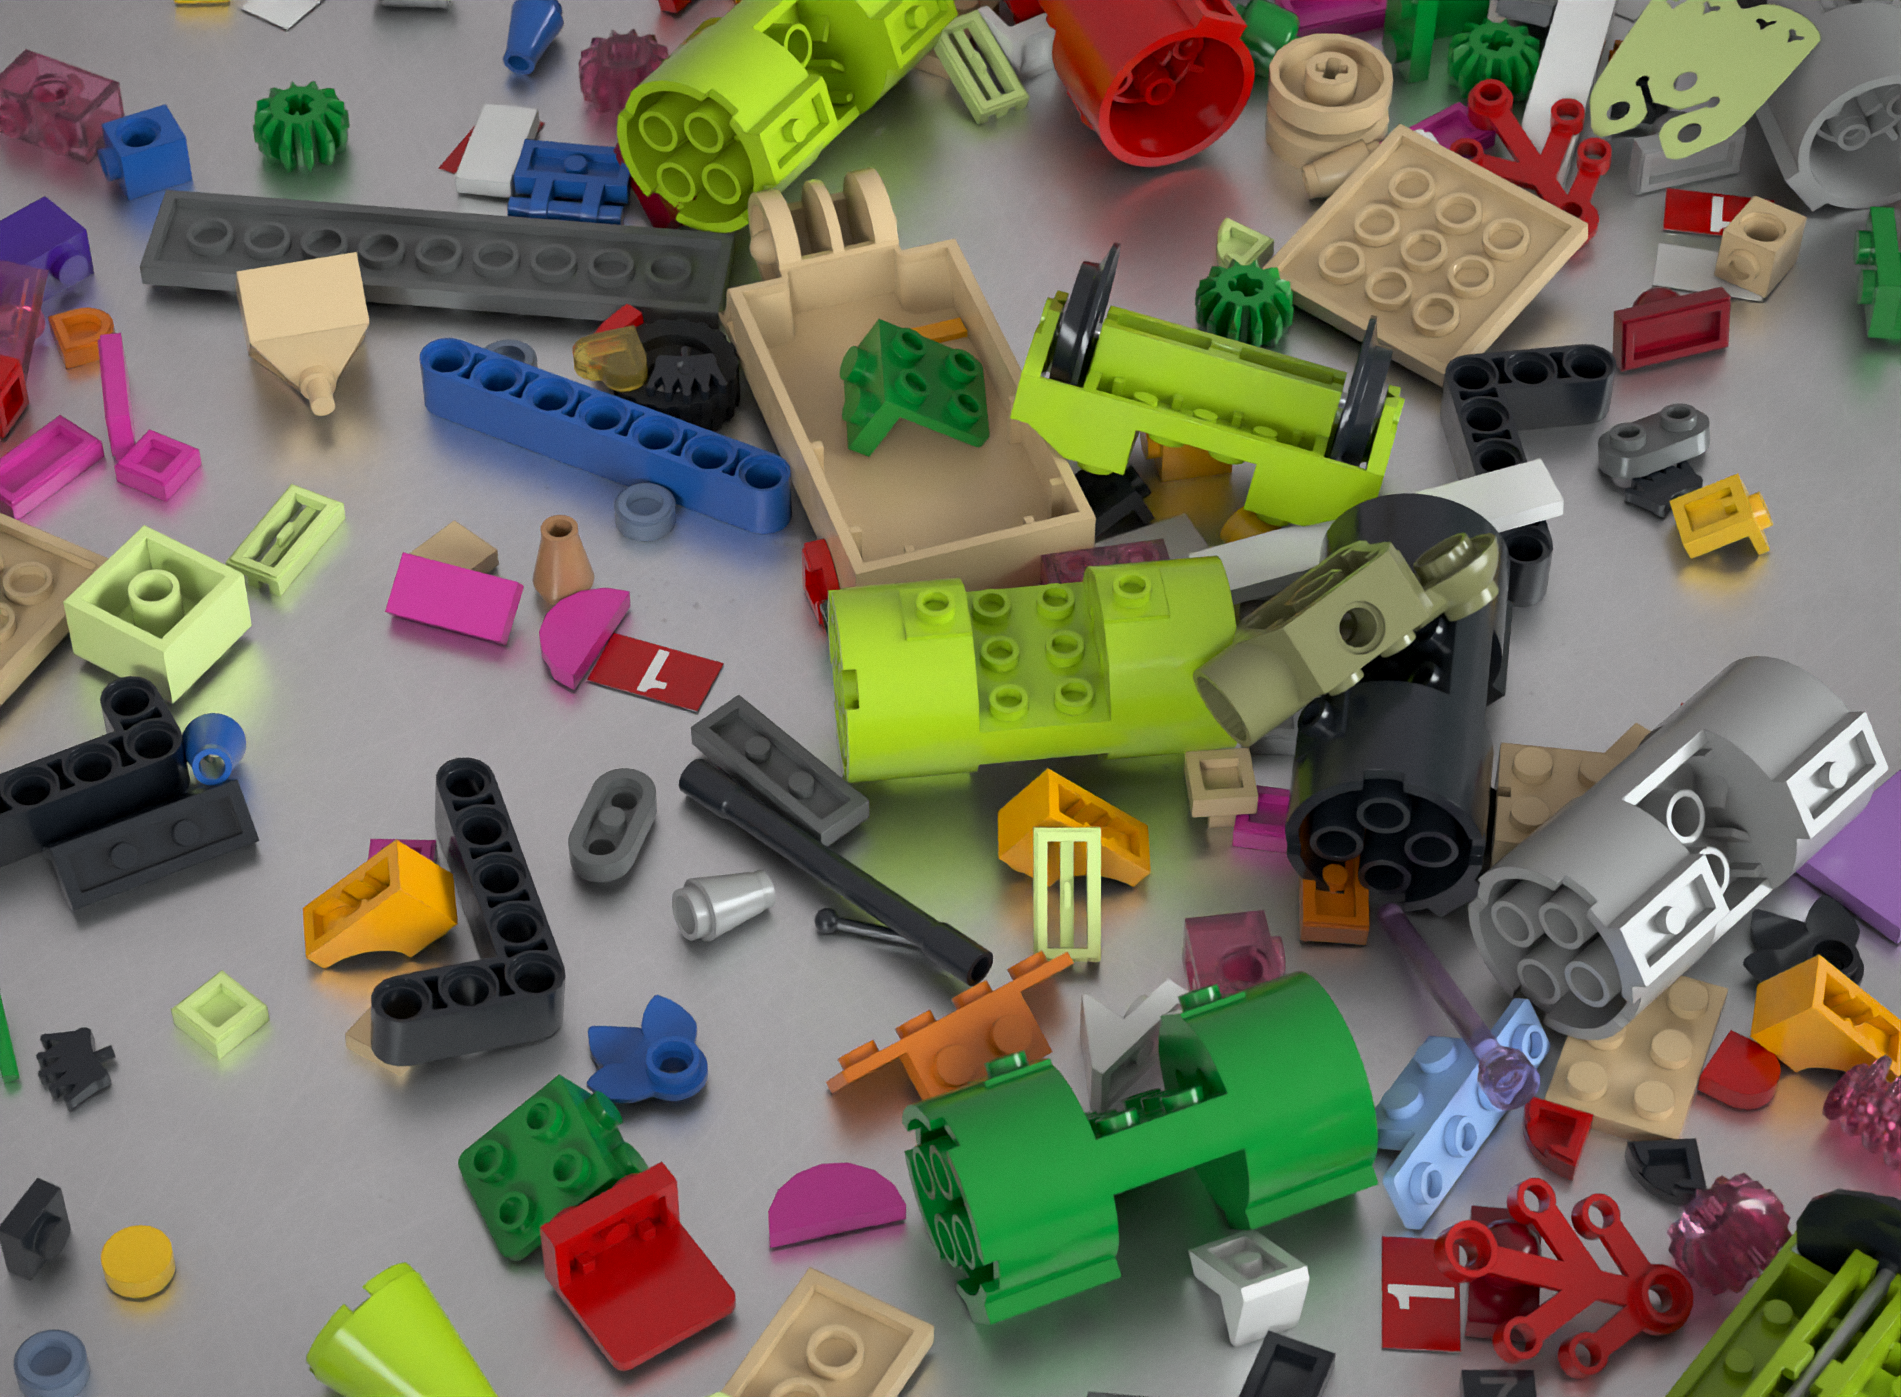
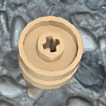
M1312 34L1292 40L1276 52L1269 65V101L1266 104L1265 117L1266 142L1277 157L1301 169V166L1312 164L1313 161L1360 139H1363L1365 144L1373 141H1383L1388 135V107L1391 103L1393 86L1391 64L1379 49L1362 39L1342 34Z

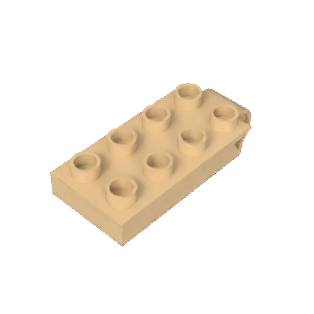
M871 167L847 172L844 177L843 192L829 194L824 183L819 179L805 181L802 186L801 201L787 204L780 190L776 188L751 193L748 201L751 235L750 252L757 262L762 281L728 289L726 310L718 312V315L730 342L736 348L739 363L781 457L790 465L791 480L817 539L825 538L834 563L840 589L844 587L960 578L965 586V592L1038 586L1044 581L1085 572L1086 567L1094 566L1096 517L1067 459L1063 458L1028 423L1010 419L1022 370L956 239L901 250L896 228L897 220L892 210L888 193L878 172ZM960 317L967 330V337L942 342L941 344L953 349L967 351L978 359L983 366L990 436L983 446L975 447L900 417L870 457L848 449L846 421L842 418V410L845 403L844 380L839 375L842 360L848 349L852 346L858 347L878 319L901 328H915Z

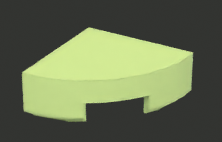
M1227 217L1222 221L1218 229L1216 258L1220 267L1227 269L1233 258L1240 265H1250L1257 259L1261 268L1273 256L1274 239Z

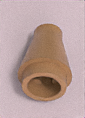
M566 515L551 516L541 524V540L532 578L533 585L541 594V597L547 603L554 606L568 596L582 590H589L595 578L594 571L579 536L578 524L573 518Z

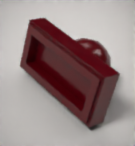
M1654 287L1643 292L1637 297L1632 307L1614 311L1613 357L1616 360V367L1622 372L1729 347L1731 296L1723 287L1682 296L1667 287Z
M1471 1205L1469 1220L1484 1224L1493 1233L1498 1246L1542 1256L1541 1235L1534 1225H1524L1512 1218L1507 1208ZM1488 1275L1468 1282L1466 1287L1465 1336L1493 1339L1494 1331L1501 1323L1514 1317H1525L1540 1306V1288ZM1512 1328L1510 1340L1525 1342L1521 1332Z

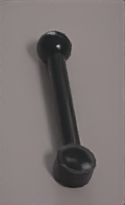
M823 908L815 915L814 923L816 928L825 934L841 930L915 946L888 927L840 917L837 911L832 908Z

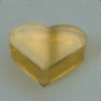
M634 325L581 337L572 348L574 370L578 376L586 380H602L609 388L623 392L639 388L648 377L646 354Z

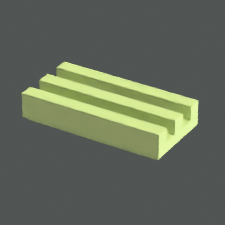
M979 10L954 18L943 29L942 35L933 49L977 125L988 122L990 115L995 114L997 118L1007 115L1009 108L1014 107L1016 111L1026 108L1030 97ZM968 28L1006 94L1001 95L986 71V64L980 54L973 49L963 29Z
M291 484L225 562L226 565L247 576L250 586L260 589L264 583L268 584L270 593L281 597L345 520L344 503ZM302 505H306L293 523L288 522ZM275 537H277V542L263 557V559L260 562H257L256 559L272 542V540Z
M1033 827V955L1043 951L1047 960L1050 961L1068 952L1073 962H1101V827ZM1047 842H1060V948H1047ZM1074 842H1087V948H1074Z

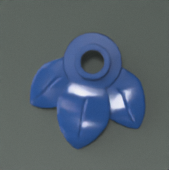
M654 995L644 1011L641 1028L618 1026L589 1027L588 1040L592 1059L601 1069L589 1078L587 1088L593 1093L597 1090L601 1091L614 1103H634L652 1096L666 1101H679L694 1096L704 1087L708 1079L707 1059L695 1044L697 1039L696 1021L679 1004L663 996Z

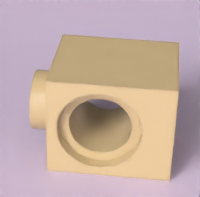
M1754 196L1723 230L1714 276L1766 298L1796 264L1807 217Z

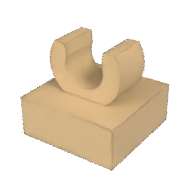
M1250 748L1185 752L1184 773L1192 818L1208 817L1207 824L1208 829L1234 827L1236 815L1257 814L1258 792Z

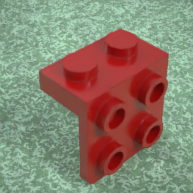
M662 1161L641 1173H633L621 1178L611 1189L579 1206L563 1209L550 1222L540 1226L545 1278L612 1366L618 1370L627 1371L726 1317L736 1308L735 1291L680 1223L677 1180Z

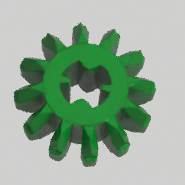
M1484 17L1481 25L1465 23L1462 32L1453 35L1452 43L1449 45L1447 58L1449 85L1459 88L1461 98L1467 99L1470 91L1479 82L1486 79H1495L1506 85L1511 91L1514 101H1524L1527 92L1532 90L1540 63L1541 50L1539 48V39L1529 36L1528 26H1510L1508 18L1501 23H1493L1487 17Z
M291 81L289 88L285 90L270 88L269 98L256 101L255 124L252 126L255 143H258L259 151L263 152L266 156L268 164L277 165L283 163L287 172L292 171L297 166H305L311 172L314 164L333 165L334 155L346 152L348 128H350L348 110L345 109L344 101L337 98L334 88L319 90L315 81L310 82L306 86H297Z
M1232 258L1227 269L1220 266H1211L1207 278L1199 281V288L1196 289L1195 321L1198 330L1256 347L1261 345L1277 347L1280 337L1289 332V326L1293 322L1294 308L1292 307L1293 293L1291 291V282L1280 278L1278 267L1261 269L1257 259L1250 265H1240Z

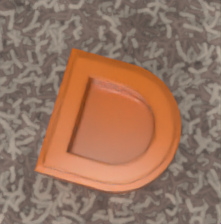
M78 308L48 317L50 332L66 369L98 361V340H100V335L115 333L114 322L111 316L96 308Z

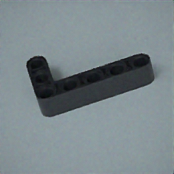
M1579 344L1469 354L1451 360L1445 368L1440 420L1458 480L1527 462L1518 431L1586 425L1604 419L1610 409L1616 372V360L1612 353L1597 345ZM1546 520L1499 532L1508 548L1510 556L1508 600L1513 603L1514 607L1535 605L1543 600L1547 592L1553 541Z
M470 757L449 760L439 768L436 774L435 828L448 866L453 874L454 883L481 959L393 976L383 980L374 988L371 994V1048L378 1059L385 1064L396 1067L411 1066L541 1040L552 1036L560 1029L563 1022L566 979L563 961L495 775L487 764Z

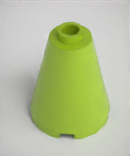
M407 1262L390 1266L364 1284L362 1287L371 1297L362 1302L353 1312L343 1304L316 1336L306 1356V1363L311 1367L309 1370L315 1375V1378L345 1397H498L422 1275L416 1272Z

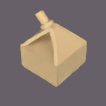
M357 252L237 271L236 292L248 356L309 399L311 410L314 414L318 416L330 414L335 408L333 393L336 389V382L364 340L370 324Z

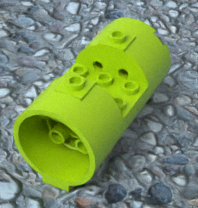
M742 0L715 25L704 28L695 34L630 92L625 109L618 114L617 137L622 157L631 176L647 197L655 192L675 208L678 205L677 209L680 212L675 220L690 228L716 233H729L741 229L749 223L748 201L751 193L776 188L782 192L816 160L820 152L855 118L869 110L933 50L942 35L943 29L958 16L954 0Z
M1216 555L1088 566L1084 572L1083 582L1051 583L1039 586L985 589L965 592V586L960 578L844 587L840 590H829V653L833 672L836 739L842 778L848 783L977 772L981 764L1096 754L1099 761L1235 748L1237 742L1220 726L1208 710L1193 680V672L1233 644L1237 629L1231 590L1221 559Z

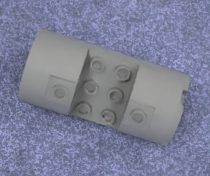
M1737 0L1742 9L1765 4H1773L1791 9L1811 21L1820 34V42L1755 112L1786 183L1812 211L1817 210L1826 203L1843 208L1865 209L1870 208V206L1880 207L1900 201L1901 7L1892 5L1893 0ZM1706 2L1710 11L1720 10V7H1710V4ZM1763 19L1756 20L1760 25V30L1776 23V21L1767 23ZM1794 29L1789 31L1790 37L1788 42L1804 39V37L1796 36Z
M1751 656L1739 659L1728 665L1647 734L1640 742L1638 748L1582 796L1565 804L1478 879L1480 885L1477 897L1469 903L1468 907L1469 921L1478 951L1491 974L1511 998L1521 991L1531 1002L1546 1012L1547 1015L1544 1018L1543 1024L1570 1037L1584 1040H1601L1614 1036L1695 964L1713 943L1773 889H1776L1790 878L1866 808L1873 794L1875 781L1889 769L1866 712H1851L1843 701L1822 681L1787 661L1767 656Z

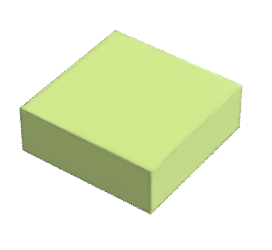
M222 970L171 1009L174 1025L218 1060L270 1021L267 1005Z

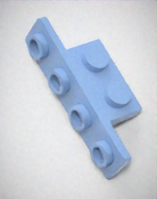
M1514 998L1484 1040L1428 1036L1375 1107L1378 1148L1401 1150L1399 1156L1383 1176V1185L1406 1228L1422 1229L1550 1051V1042L1529 999Z

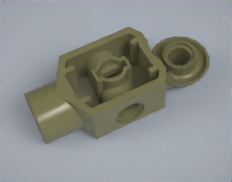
M1460 533L1450 536L1419 556L1413 565L1415 573L1412 572L1400 551H1396L1391 542L1370 545L1367 541L1360 540L1338 549L1238 622L1233 644L1193 672V680L1200 697L1220 726L1240 745L1250 747L1312 702L1315 697L1326 693L1334 696L1351 688L1364 676L1361 668L1379 654L1382 657H1388L1407 647L1416 638L1413 630L1421 629L1443 612L1450 621L1465 618L1494 599L1499 592V588L1493 580L1499 559L1496 535L1486 533L1469 538L1466 533Z

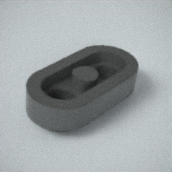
M1677 403L1668 405L1660 412L1639 420L1617 424L1598 440L1599 468L1609 476L1631 479L1651 474L1704 453L1710 446L1709 418L1689 404Z
M620 768L604 773L594 782L568 837L570 864L577 875L593 882H609L624 876L632 868L657 814L656 787L648 775L635 769ZM628 808V809H631V810L623 811L622 809Z

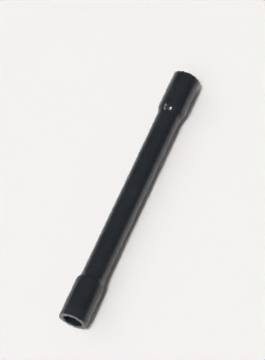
M696 759L692 761L682 772L679 779V789L681 792L721 819L732 821L920 948L928 959L968 986L979 984L990 971L994 958L992 952L950 924L940 922L748 794L741 784L705 760Z

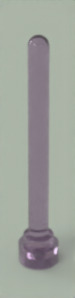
M1394 903L1382 905L1377 912L1379 924L1479 1061L1477 1081L1493 1106L1501 1110H1513L1527 1104L1535 1096L1540 1085V1076L1536 1068L1522 1051L1501 1046L1402 909Z

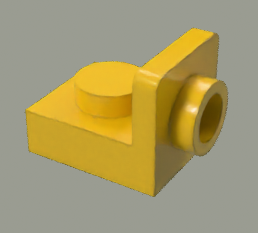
M1738 473L1669 501L1683 546L1690 559L1748 536L1758 555L1770 551L1763 530L1773 526L1767 505L1760 491L1749 495Z

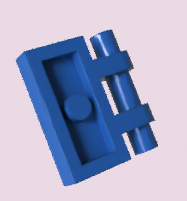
M525 139L514 174L515 193L532 196L531 198L511 196L508 201L507 214L511 217L624 225V207L605 205V202L628 204L632 189L630 185L631 174L623 162L621 166L619 165L616 154L613 152L615 147ZM561 197L583 200L582 203L556 201L554 200V198Z

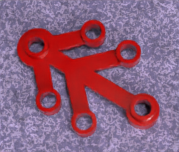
M1486 79L1479 82L1468 95V120L1474 127L1480 130L1495 131L1515 162L1483 154L1482 145L1471 138H1461L1454 141L1449 150L1460 156H1472L1471 162L1518 187L1534 190L1539 198L1588 223V239L1580 248L1584 247L1598 230L1599 214L1590 202L1600 176L1607 173L1610 169L1612 157L1610 144L1601 138L1595 137L1585 139L1579 144L1576 161L1579 171L1567 195L1558 182L1557 177L1573 137L1579 134L1584 127V106L1579 101L1571 98L1560 99L1552 105L1550 113L1551 131L1540 155L1512 113L1513 95L1506 85L1495 79ZM1567 115V116H1572V117H1574L1575 119H1572V120H1564V119H1561L1560 117ZM1598 155L1602 158L1593 160L1587 158V156Z
M1529 1178L1513 1186L1507 1195V1209L1512 1218L1517 1222L1535 1226L1557 1260L1500 1247L1493 1233L1484 1224L1474 1220H1464L1446 1228L1438 1235L1434 1243L1433 1255L1437 1268L1446 1278L1454 1282L1468 1283L1488 1275L1557 1292L1527 1316L1514 1317L1501 1323L1495 1329L1492 1339L1494 1350L1503 1361L1510 1364H1519L1535 1357L1540 1352L1543 1341L1593 1302L1599 1301L1622 1307L1593 1333L1581 1332L1565 1339L1561 1343L1558 1350V1361L1562 1370L1572 1378L1584 1379L1601 1372L1607 1364L1608 1356L1640 1331L1654 1336H1664L1679 1330L1687 1322L1693 1307L1694 1295L1688 1279L1680 1271L1667 1265L1651 1264L1621 1222V1213L1617 1203L1610 1196L1602 1193L1590 1195L1577 1202L1571 1212V1222L1575 1231L1582 1238L1593 1241L1600 1239L1622 1275L1601 1271L1557 1207L1553 1188L1540 1178ZM1525 1190L1532 1192L1537 1197L1539 1202L1537 1213L1531 1211L1524 1202ZM1590 1206L1597 1208L1601 1212L1603 1217L1602 1228L1595 1226L1589 1218ZM1453 1243L1460 1245L1466 1252L1467 1263L1465 1267L1461 1266L1455 1259L1452 1251ZM1648 1290L1654 1291L1659 1296L1661 1301L1660 1312L1656 1311L1652 1306ZM1512 1328L1518 1330L1524 1336L1525 1349L1523 1352L1517 1350L1510 1341ZM1577 1344L1583 1345L1589 1351L1591 1358L1589 1367L1582 1365L1576 1357Z

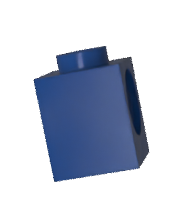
M166 104L101 124L105 147L98 149V158L102 171L108 182L117 180L128 201L193 180L186 136Z

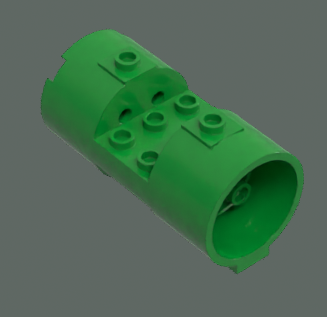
M1295 971L1234 993L1221 995L1218 984H1213L1178 996L1181 1009L1160 1016L1162 1023L1159 1029L1158 1049L1165 1090L1161 1091L1160 1088H1155L1120 1100L1123 1111L1117 1112L1116 1109L1097 1113V1110L1084 1112L1072 1088L1060 1071L1052 1064L1051 1059L1028 1061L1024 1050L985 1062L984 1066L987 1076L967 1082L968 1085L907 1105L903 1111L902 1124L907 1132L915 1130L917 1145L912 1149L904 1151L914 1195L926 1230L940 1260L947 1258L952 1267H960L965 1279L956 1282L957 1292L966 1302L972 1322L991 1325L1121 1278L1122 1275L1116 1260L1119 1246V1228L1113 1195L1194 1167L1210 1196L1224 1210L1229 1228L1232 1230H1254L1378 1185L1379 1183L1373 1168L1378 1148V1128L1367 1074L1344 1018L1320 983L1308 973Z

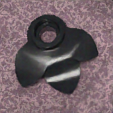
M1822 895L1810 908L1805 922L1760 909H1755L1752 912L1751 940L1758 951L1748 955L1743 961V966L1754 978L1763 982L1804 961L1821 955L1855 984L1861 985L1864 975V964L1856 948L1860 929L1855 919L1836 900L1828 895Z

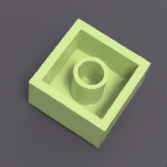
M145 525L63 601L75 655L121 678L136 676L151 681L158 689L162 698L172 704L252 626L243 573Z

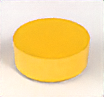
M135 1225L119 1230L106 1241L101 1252V1264L108 1286L117 1294L125 1297L142 1298L153 1295L170 1282L175 1272V1259L169 1238L162 1231L151 1226Z

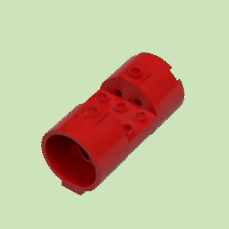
M1004 0L1013 13V20L1016 24L1046 12V22L1056 31L1052 48V60L1057 76L1081 113V121L1097 133L1112 155L1125 163L1141 167H1157L1173 164L1192 157L1212 145L1227 132L1238 119L1248 102L1254 83V64L1251 53L1240 38L1247 24L1229 0Z

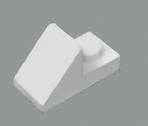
M1167 978L1149 996H1139L1129 1006L1124 1017L1089 994L1083 993L1081 995L1080 1040L1089 1107L1091 1110H1097V1113L1106 1111L1159 1061L1158 1037L1162 1023L1160 1016L1181 1009L1178 996L1187 993V990Z
M1255 1229L1246 1230L1189 1250L1194 1276L1221 1297L1230 1341L1235 1347L1265 1338L1268 1330L1279 1333L1291 1329L1298 1324L1310 1280L1307 1266Z

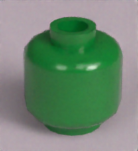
M1250 0L1246 7L1237 4L1236 11L1247 24L1240 38L1251 53L1254 75L1268 80L1269 65L1276 52L1292 40L1301 38L1297 36L1300 20L1295 13L1266 0Z

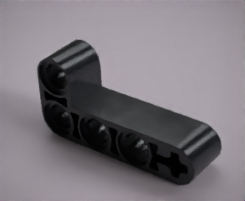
M127 676L118 678L105 687L100 697V703L107 734L0 774V867L42 852L40 846L184 794L188 790L190 776L181 730L158 689L151 681L142 677Z

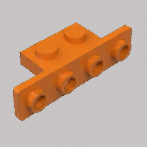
M1043 951L1024 959L1007 969L1013 981L993 991L988 981L985 980L952 998L951 1000L957 1010L936 1021L932 1011L928 1010L895 1028L900 1038L896 1043L879 1051L875 1041L871 1040L838 1058L837 1060L843 1071L826 1081L828 1088L834 1094L900 1058L921 1099L925 1100L968 1085L967 1082L987 1076L984 1063L1001 1056L1024 1050L1028 1061L1042 1059L1053 1051L1025 1002L1022 993L1054 977L1073 965L1074 962L1068 952L1050 961L1047 960Z

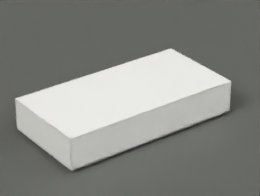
M483 104L455 175L457 193L513 197L515 191L514 174L524 140H534L540 125L538 109Z

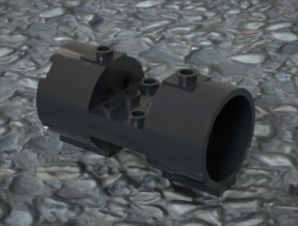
M1416 493L1380 496L1366 500L1348 509L1327 530L1321 546L1319 563L1338 549L1360 540L1367 541L1370 545L1391 542L1396 551H1400L1413 573L1416 572L1413 565L1419 556L1444 539L1460 533H1466L1469 538L1492 533L1496 535L1499 549L1498 565L1493 577L1499 592L1484 607L1457 621L1448 620L1443 612L1421 629L1413 630L1416 638L1407 647L1388 657H1382L1379 654L1361 668L1364 676L1351 688L1334 696L1326 693L1321 695V697L1313 699L1312 702L1305 706L1297 723L1298 732L1285 822V835L1288 844L1287 858L1302 879L1316 881V890L1330 892V887L1323 878L1324 867L1329 864H1339L1345 868L1346 861L1360 855L1358 880L1365 889H1369V899L1404 902V912L1428 908L1439 917H1443L1476 898L1480 885L1478 879L1490 869L1496 790L1491 787L1494 757L1493 743L1484 722L1486 707L1505 696L1513 603L1508 600L1510 556L1503 538L1483 516L1455 501ZM1344 890L1336 891V893L1344 894Z

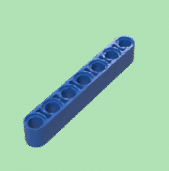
M439 338L429 342L419 354L424 403L428 411L438 417L627 487L639 483H653L663 486L672 493L676 505L752 533L773 534L783 530L790 523L792 518L790 465L784 458L774 453L460 339Z

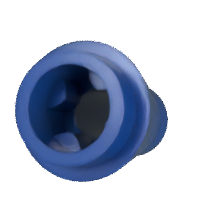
M516 0L513 3L507 47L503 56L504 65L512 72L523 75L532 73L538 60L564 26L563 9L557 0Z
M208 713L198 716L186 726L182 734L186 760L192 767L197 780L205 785L215 786L225 782L229 778L231 771L238 765L245 754L246 737L241 726L234 719L224 714Z

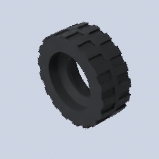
M666 318L655 320L656 322L647 325L645 323L635 327V330L631 333H626L619 338L618 345L613 346L609 353L610 361H607L609 394L713 432L722 429V424L726 421L729 422L735 415L734 409L739 407L740 402L739 357L736 355L734 344L726 340V335L720 330L716 331L710 328L709 324L703 322H691L689 319L678 318V320H667ZM687 346L691 348L692 355L707 353L715 355L717 365L727 381V393L721 394L719 388L711 384L710 399L707 401L702 399L701 393L695 387L690 404H684L680 391L674 393L671 402H666L664 400V391L656 390V394L649 397L644 381L646 377L652 374L655 368V360L659 355L680 356V349Z

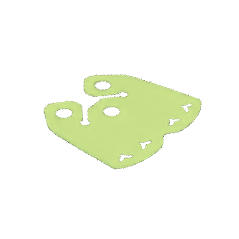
M1651 0L1613 55L1590 95L1591 128L1595 135L1605 137L1632 129L1641 123L1647 114V108L1641 87L1636 85V81L1642 76L1649 77L1647 83L1653 102L1674 109L1682 110L1707 102L1713 97H1719L1720 102L1717 106L1713 108L1704 107L1671 118L1661 128L1659 139L1665 156L1674 160L1688 157L1720 143L1742 127L1820 42L1819 31L1803 15L1791 9L1773 4L1742 9L1737 0H1687L1671 9L1667 0ZM1708 2L1710 7L1718 6L1720 10L1704 14V3ZM1763 19L1767 23L1771 21H1776V23L1760 30V25L1756 20ZM1794 29L1796 36L1804 37V39L1788 42L1790 37L1789 31ZM1693 72L1697 75V81L1690 89L1678 91L1674 88L1675 80L1683 73ZM1621 101L1629 103L1630 110L1626 116L1619 120L1608 119L1607 111L1613 104ZM1692 123L1701 126V134L1695 140L1687 143L1679 141L1678 133L1684 126Z

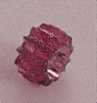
M611 29L607 39L600 37L592 38L590 48L581 51V59L578 63L580 90L583 93L584 101L593 103L596 113L613 111L617 119L618 114L625 109L630 92L654 72L669 56L667 46L658 44L654 34L639 37L635 29H632L628 34H618Z
M1745 1172L1735 1175L1730 1180L1722 1175L1716 1178L1713 1185L1707 1190L1697 1189L1696 1198L1690 1204L1682 1205L1678 1208L1681 1218L1672 1223L1667 1230L1672 1240L1668 1251L1676 1259V1266L1688 1279H1693L1700 1287L1707 1289L1712 1295L1722 1294L1728 1289L1737 1294L1744 1289L1748 1281L1760 1277L1779 1253L1778 1250L1783 1248L1791 1238L1792 1234L1787 1227L1791 1218L1783 1209L1784 1204L1773 1191L1766 1189L1759 1181H1754Z

